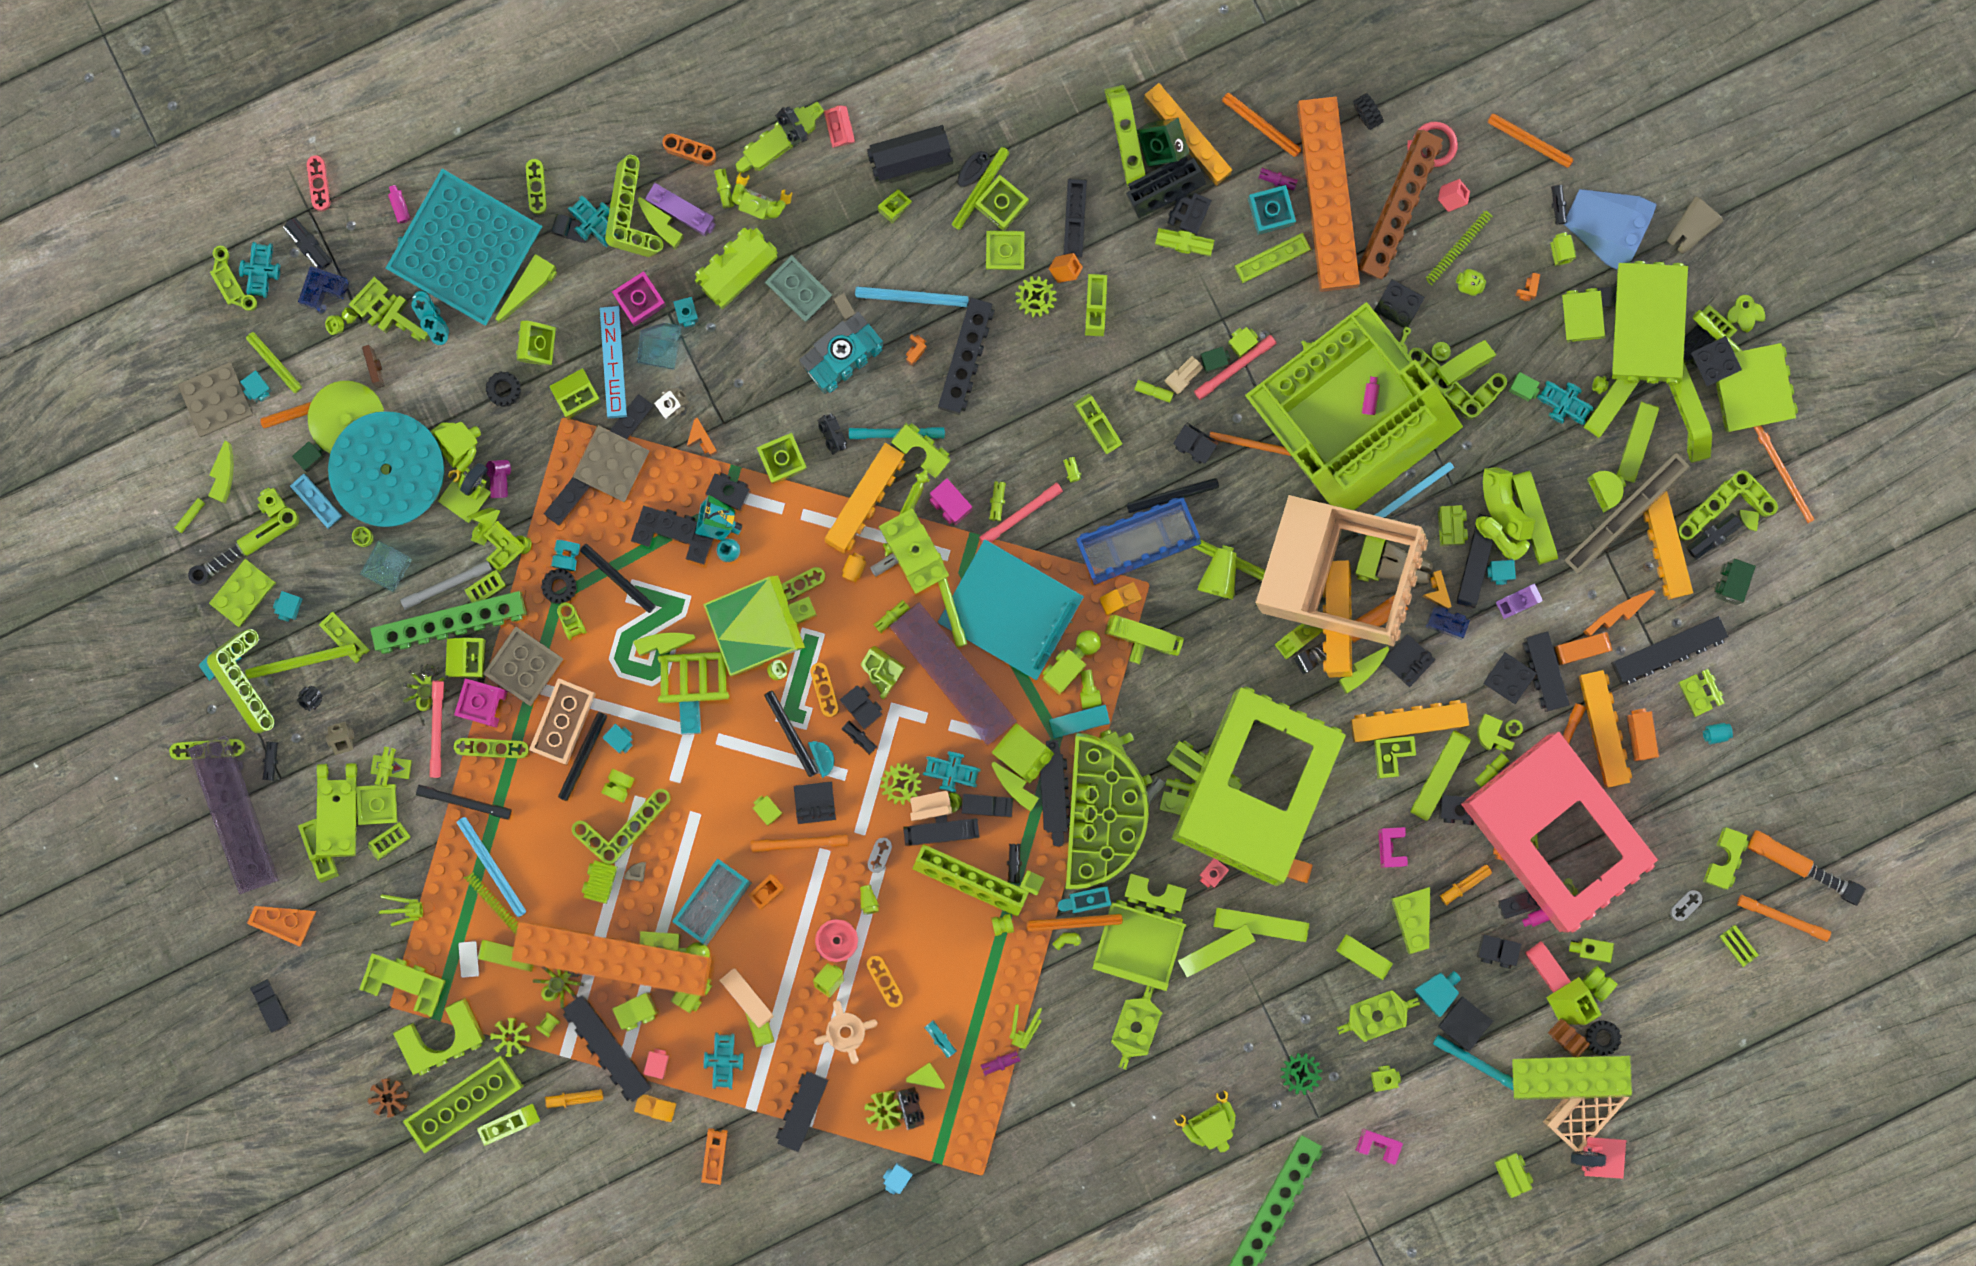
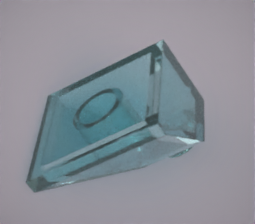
M660 323L641 330L637 363L674 370L681 340L682 326Z
M378 541L360 575L394 592L412 559Z

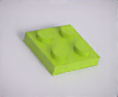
M987 231L986 270H1024L1025 231Z
M389 784L387 787H382L381 785L356 786L358 825L398 823L396 784Z

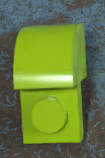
M1487 714L1482 715L1477 728V738L1480 744L1487 750H1491L1494 744L1496 745L1495 749L1499 751H1511L1514 743L1497 736L1503 721Z

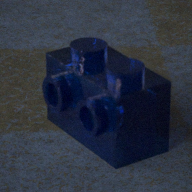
M1437 606V608L1431 609L1425 627L1462 640L1465 637L1470 620L1466 619V616L1463 614L1455 613L1454 615L1448 613V609Z

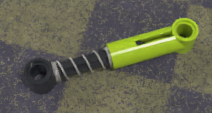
M290 508L282 509L279 514L238 539L236 546L229 548L227 552L221 553L217 558L214 557V560L209 563L206 562L205 564L193 566L188 572L189 580L198 586L206 585L215 572H219L223 567L226 568L227 564L234 563V560L241 558L242 555L248 556L287 530L295 528L300 521L298 513ZM287 514L293 515V520L290 523H285L284 521ZM198 571H202L204 576L201 580L197 581L195 574Z

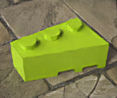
M1430 887L1391 898L1408 954L1429 949Z

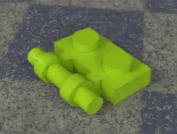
M373 277L348 305L362 318L369 313L372 317L368 320V323L373 327L377 322H381L382 317L392 307L397 297L393 294L387 299L385 295L389 290L378 279ZM379 301H382L384 304L377 312L372 309Z
M1709 669L1702 671L1705 679L1701 681L1697 674L1678 682L1694 717L1712 710L1710 701L1715 700L1717 706L1725 704L1722 698L1723 694L1721 690H1718L1715 684L1716 679L1714 675H1711ZM1708 684L1712 693L1709 696L1706 695L1703 686Z
M1167 778L1165 786L1172 787L1171 793L1163 792L1159 810L1182 815L1195 783L1188 784L1180 782V779L1175 778V780ZM1178 789L1189 791L1188 797L1177 795Z

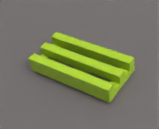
M1733 925L1719 936L1742 967H1745L1754 958L1759 956L1736 925ZM1732 931H1734L1737 934V936L1740 938L1743 944L1747 947V949L1752 954L1751 956L1748 955V953L1745 951L1742 945L1738 942V940L1732 934ZM1727 935L1731 938L1734 944L1744 955V957L1746 958L1745 961H1743V959L1740 957L1737 951L1727 940Z

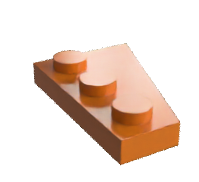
M254 906L247 924L301 947L317 911Z

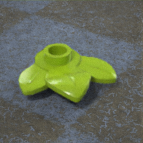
M1741 295L1736 299L1735 306L1729 309L1727 320L1730 323L1738 322L1740 328L1748 333L1754 327L1755 321L1765 320V312L1761 305L1754 303L1751 296ZM1744 301L1748 302V306L1746 308H1743L1742 306Z

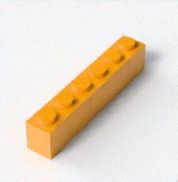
M1160 83L1144 95V101L1160 120L1179 118L1189 154L1216 186L1232 173L1230 166Z
M884 443L826 535L825 543L844 554L846 550L850 551L856 542L853 539L857 534L860 535L866 526L863 523L867 518L870 519L876 510L874 508L875 504L883 500L886 494L884 490L887 486L891 487L896 478L894 474L897 470L901 471L906 462L904 461V453Z
M1666 491L1643 513V518L1645 522H1648V537L1654 544L1652 553L1654 559L1658 560V576L1663 579V595L1667 596L1668 600L1691 595L1693 594V589Z
M1349 560L1332 561L1323 591V598H1326V605H1323V613L1352 620L1351 565ZM1323 629V634L1326 635V642H1323V651L1326 653V660L1323 661L1324 672H1327L1329 678L1352 677V636Z
M1604 670L1580 675L1578 677L1604 787L1609 788L1630 783L1632 774L1630 768L1626 767L1627 753L1625 748L1622 749L1621 746L1623 736L1621 730H1618L1616 725L1619 720L1617 712L1613 711L1612 708L1614 698L1612 692L1609 693L1607 685H1610L1608 674H1604Z
M1461 700L1449 701L1447 706H1442V703L1430 704V708L1423 709V705L1411 707L1412 711L1404 712V708L1394 709L1392 714H1385V711L1374 712V716L1366 717V714L1354 715L1355 719L1350 720L1353 743L1469 726L1466 703H1461Z

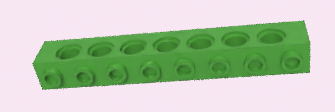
M517 591L373 627L370 630L375 651L387 654L393 652L394 648L400 647V650L411 648V644L414 643L423 645L430 643V639L437 638V640L449 638L448 635L455 633L456 636L466 634L467 630L474 629V631L486 629L485 626L490 624L500 626L504 624V621L510 619L512 622L523 619L522 616L527 615L523 594ZM508 605L509 612L502 615L501 607ZM489 609L491 612L490 617L483 619V611ZM467 614L472 615V621L469 624L464 623V616ZM452 618L454 624L451 628L447 629L445 622ZM430 623L435 625V630L432 633L427 632V626ZM411 628L416 629V635L413 638L408 636V631ZM396 632L398 639L392 643L390 635Z
M1300 1134L1228 1266H1245L1242 1260L1247 1255L1253 1258V1262L1249 1266H1257L1258 1263H1263L1267 1255L1265 1253L1267 1246L1271 1247L1276 1239L1274 1234L1277 1228L1281 1229L1285 1223L1284 1215L1292 1210L1295 1204L1293 1202L1295 1195H1300L1304 1188L1302 1183L1305 1177L1309 1178L1313 1172L1312 1164L1314 1161L1318 1162L1323 1153L1321 1151L1322 1146ZM1302 1153H1307L1309 1156V1160L1305 1164H1301L1298 1160L1299 1155ZM1292 1170L1299 1172V1178L1295 1181L1289 1178ZM1283 1187L1290 1189V1195L1286 1198L1280 1196V1190ZM1274 1204H1278L1281 1207V1211L1277 1215H1273L1270 1211L1271 1206ZM1265 1221L1271 1223V1229L1268 1232H1264L1261 1229V1225ZM1256 1238L1262 1240V1246L1258 1249L1252 1247V1241Z

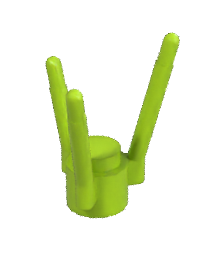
M383 894L380 896L387 900L409 903L405 905V909L379 911V914L405 913L406 916H409L408 918L391 923L392 927L410 921H418L419 917L423 916L422 902H418V899H406Z
M1016 1004L1012 1032L1009 1038L1013 1039L1012 1045L1026 1050L1041 1023V1019L1038 1021L1037 1019L1042 1008L1037 1010L1026 1033L1020 1030L1016 1033L1019 1005Z

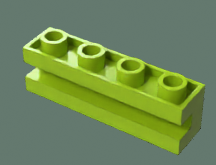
M1184 740L1183 743L1179 741L1165 761L1196 781L1207 755L1201 751L1199 754L1193 751V746ZM1231 774L1228 786L1240 790L1242 784L1239 783L1241 779Z

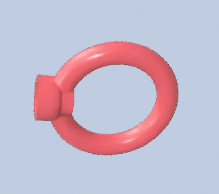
M1426 123L1418 130L1429 131L1438 129L1443 131L1450 140L1448 153L1441 159H1434V167L1444 166L1454 158L1457 152L1458 142L1456 135L1444 123ZM1408 140V142H1407L1408 150H1409L1410 145H1411V143H1412L1413 140ZM1421 151L1422 157L1425 158L1426 156H1425L1424 153Z

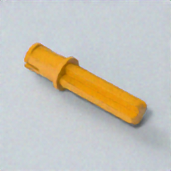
M1484 865L1458 884L1454 883L1452 888L1439 895L1442 902L1447 906L1459 896L1462 897L1463 893L1492 874L1490 867Z
M601 1089L570 1094L563 1092L562 1095L545 1096V1103L547 1109L561 1106L566 1108L568 1105L603 1101L604 1096Z

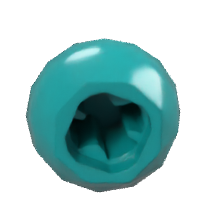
M729 538L721 540L716 548L717 556L723 562L735 561L741 552L737 541Z

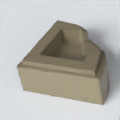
M642 862L633 865L626 872L624 879L644 882L646 863Z

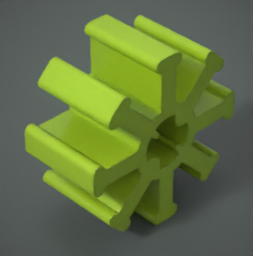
M508 1018L509 1028L507 1029L503 1025V1021H499L495 1026L503 1034L491 1033L490 1039H502V1042L494 1047V1050L501 1052V1049L507 1045V1054L505 1056L513 1057V1045L519 1050V1054L524 1053L527 1048H524L519 1043V1040L530 1042L531 1035L520 1036L519 1033L524 1028H528V1025L522 1022L515 1030L516 1018ZM508 1033L515 1034V1037H513L515 1038L514 1042L507 1041Z
M890 1090L884 1093L873 1094L871 1099L875 1103L865 1104V1111H875V1115L866 1118L868 1124L875 1123L879 1119L876 1130H891L901 1125L897 1118L902 1119L904 1115L903 1111L897 1110V1107L901 1105L899 1098L893 1102L894 1094H896L895 1091Z

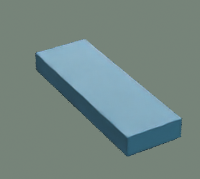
M306 474L300 476L290 485L328 529L343 517Z

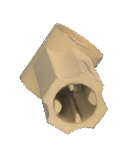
M1191 356L1178 370L1176 369L1171 373L1165 382L1177 394H1180L1203 369V366L1197 359Z

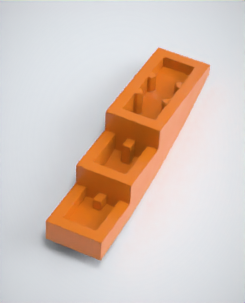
M1650 590L1634 596L1613 607L1596 619L1583 632L1589 637L1602 624L1608 629L1621 616L1626 621L1629 620L1655 594V591Z

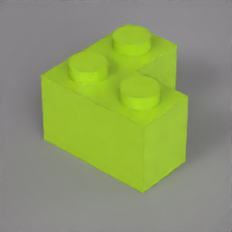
M1414 736L1374 740L1377 779L1399 777L1397 758L1416 756Z
M649 992L612 1008L621 1030L626 1028L627 1032L637 1028V1023L641 1021L645 1024L656 1019L654 1015L658 1014Z

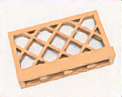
M1622 1097L1616 1103H1611V1098H1608V1103L1598 1104V1098H1594L1595 1104H1585V1098L1562 1099L1543 1123L1574 1151H1582L1583 1147L1587 1144L1586 1135H1588L1587 1137H1595L1630 1097ZM1608 1106V1114L1605 1117H1599L1598 1107ZM1585 1107H1595V1117L1585 1118ZM1575 1108H1581L1582 1118L1572 1119V1111ZM1595 1120V1129L1586 1132L1585 1121ZM1582 1121V1132H1572V1122ZM1569 1122V1133H1561L1557 1128L1561 1123ZM1573 1135H1582L1583 1142L1578 1148L1573 1144Z

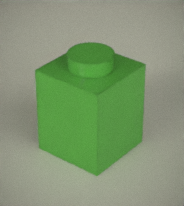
M1519 372L1508 391L1529 402L1531 398L1535 399L1540 389L1537 387L1540 382Z

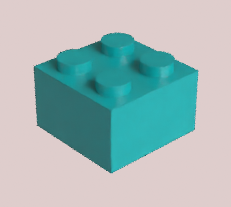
M1286 185L1249 195L1248 202L1257 235L1295 225L1296 219Z

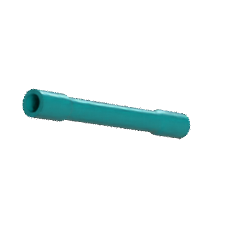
M945 427L919 428L920 431L918 433L923 437L927 435L931 439H945ZM849 428V439L893 438L901 428Z
M1438 1034L1433 1045L1456 1056L1514 1091L1512 1076L1497 1070L1454 1045L1453 1042Z

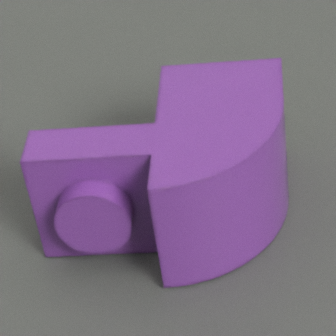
M1532 584L1497 601L1496 604L1503 619H1506L1543 600L1536 585Z

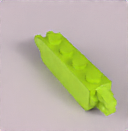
M816 102L806 108L804 106L800 109L799 107L795 108L794 112L800 120L795 125L802 124L808 135L815 130V121L824 113L821 105ZM778 122L770 132L768 130L763 132L757 142L754 143L752 141L744 147V156L735 165L737 172L742 174L751 168H754L755 171H761L793 147Z

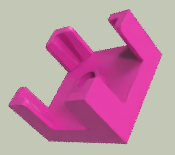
M465 678L454 715L497 728L499 718L494 717L499 699L505 700L508 691Z
M1405 827L1379 829L1381 868L1408 866L1406 856L1392 857L1394 848L1393 842L1390 840L1391 838L1405 837Z
M1362 1129L1355 1151L1368 1155L1372 1142L1375 1141V1146L1384 1149L1387 1146L1383 1160L1396 1165L1403 1143Z

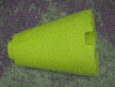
M1223 545L1222 549H1217L1198 584V591L1233 600L1235 596L1237 553L1233 552L1234 548Z

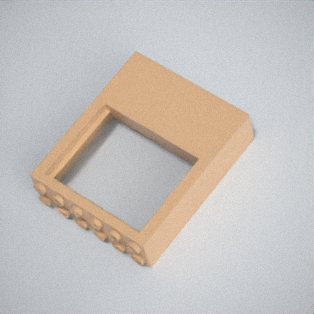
M1289 495L1256 604L1262 614L1394 646L1395 641H1399L1401 630H1399L1400 624L1404 623L1406 618V605H1409L1411 602V588L1415 587L1417 582L1415 574L1422 565V551H1425L1427 548L1428 540H1426V534H1424L1420 526ZM1342 529L1410 545L1386 628L1317 611Z

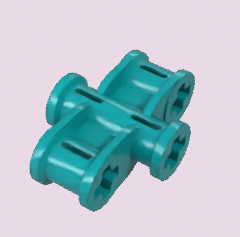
M581 195L579 197L580 200L568 208L569 212L582 223L579 227L574 228L575 231L586 241L592 233L602 245L608 247L605 235L608 223L606 218L609 216L610 208L601 202L599 204L600 207L596 210Z
M253 242L250 262L241 260L239 276H248L247 295L267 298L270 278L279 280L280 263L271 265L273 244L261 245Z
M416 292L411 306L417 317L421 320V328L427 332L434 344H445L448 340L449 328L440 316V308L433 303L427 292Z
M1546 381V386L1542 393L1537 396V399L1554 408L1553 412H1550L1548 416L1561 424L1564 423V418L1567 416L1575 422L1585 425L1587 416L1594 408L1577 398V395L1581 394L1582 390L1569 382L1566 384L1567 388L1563 390L1556 384Z
M948 751V761L930 756L926 757L928 762L926 770L922 775L943 779L939 789L956 793V783L977 788L976 780L981 769L962 765L961 760L965 755Z
M715 1032L714 1054L704 1052V1069L714 1067L713 1089H716V1087H727L729 1090H732L733 1068H739L740 1071H743L744 1053L734 1055L735 1033L719 1035V1033Z

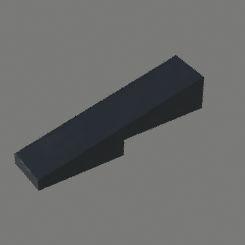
M1068 178L1063 255L1074 253L1076 257H1082L1087 179Z

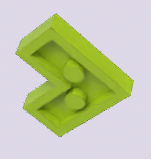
M498 521L484 534L496 547L486 560L499 572L525 548Z

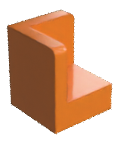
M1071 253L1055 257L1049 270L1057 283L1076 280L1083 267L1075 254Z

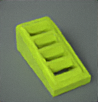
M1710 305L1702 311L1705 315L1710 312L1712 314L1709 317L1711 320L1717 319L1714 323L1716 326L1720 323L1723 325L1720 328L1721 331L1728 330L1725 334L1728 338L1737 331L1730 322Z
M494 570L464 591L473 603L490 598L505 589L507 585L499 572ZM495 578L499 586L495 587L491 579ZM487 581L493 589L490 592L485 585V582ZM479 586H482L486 593L484 596L479 590ZM474 589L480 597L478 600H476L472 593Z
M399 822L370 841L367 846L377 861H379L411 837ZM395 830L399 831V833L403 837L402 839H399V837L394 832ZM391 834L396 843L393 844L388 835ZM385 839L390 847L386 848L382 840ZM377 843L383 850L381 853L375 846Z

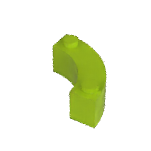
M1499 467L1485 468L1483 492L1492 518L1512 538L1518 541L1532 539L1536 521L1524 514L1520 508H1517L1512 499L1514 496L1512 490L1513 473Z

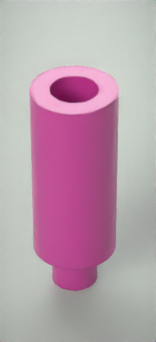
M396 185L390 186L388 197L398 224L406 223L411 220L402 192L397 190Z
M1370 376V382L1366 383L1362 414H1376L1380 385H1377L1378 377Z
M1542 909L1527 914L1528 918L1523 919L1522 923L1524 927L1529 925L1535 927L1550 919Z

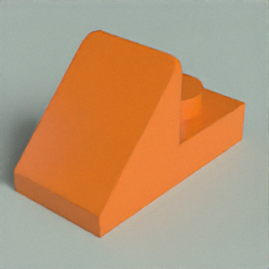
M696 418L692 425L687 446L690 447L702 440L700 446L704 453L709 452L710 456H713L718 452L699 419Z
M771 873L748 897L761 910L775 896L782 892L784 887Z

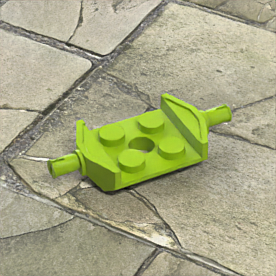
M1147 986L1142 998L1125 1000L1111 1043L1123 1055L1118 1066L1120 1068L1123 1066V1069H1126L1129 1058L1133 1056L1148 1055L1162 1012L1150 999L1155 989L1153 987L1150 989V986ZM1133 1022L1141 1024L1142 1029L1140 1032H1132L1131 1024Z
M1393 990L1350 1005L1348 1024L1336 1028L1341 1030L1338 1031L1339 1035L1353 1031L1363 1042L1406 1027L1407 1010L1420 1005V1003L1416 1002L1418 1001L1417 997L1407 1002L1403 1001ZM1376 1010L1381 1011L1383 1014V1018L1378 1022L1372 1018V1014Z

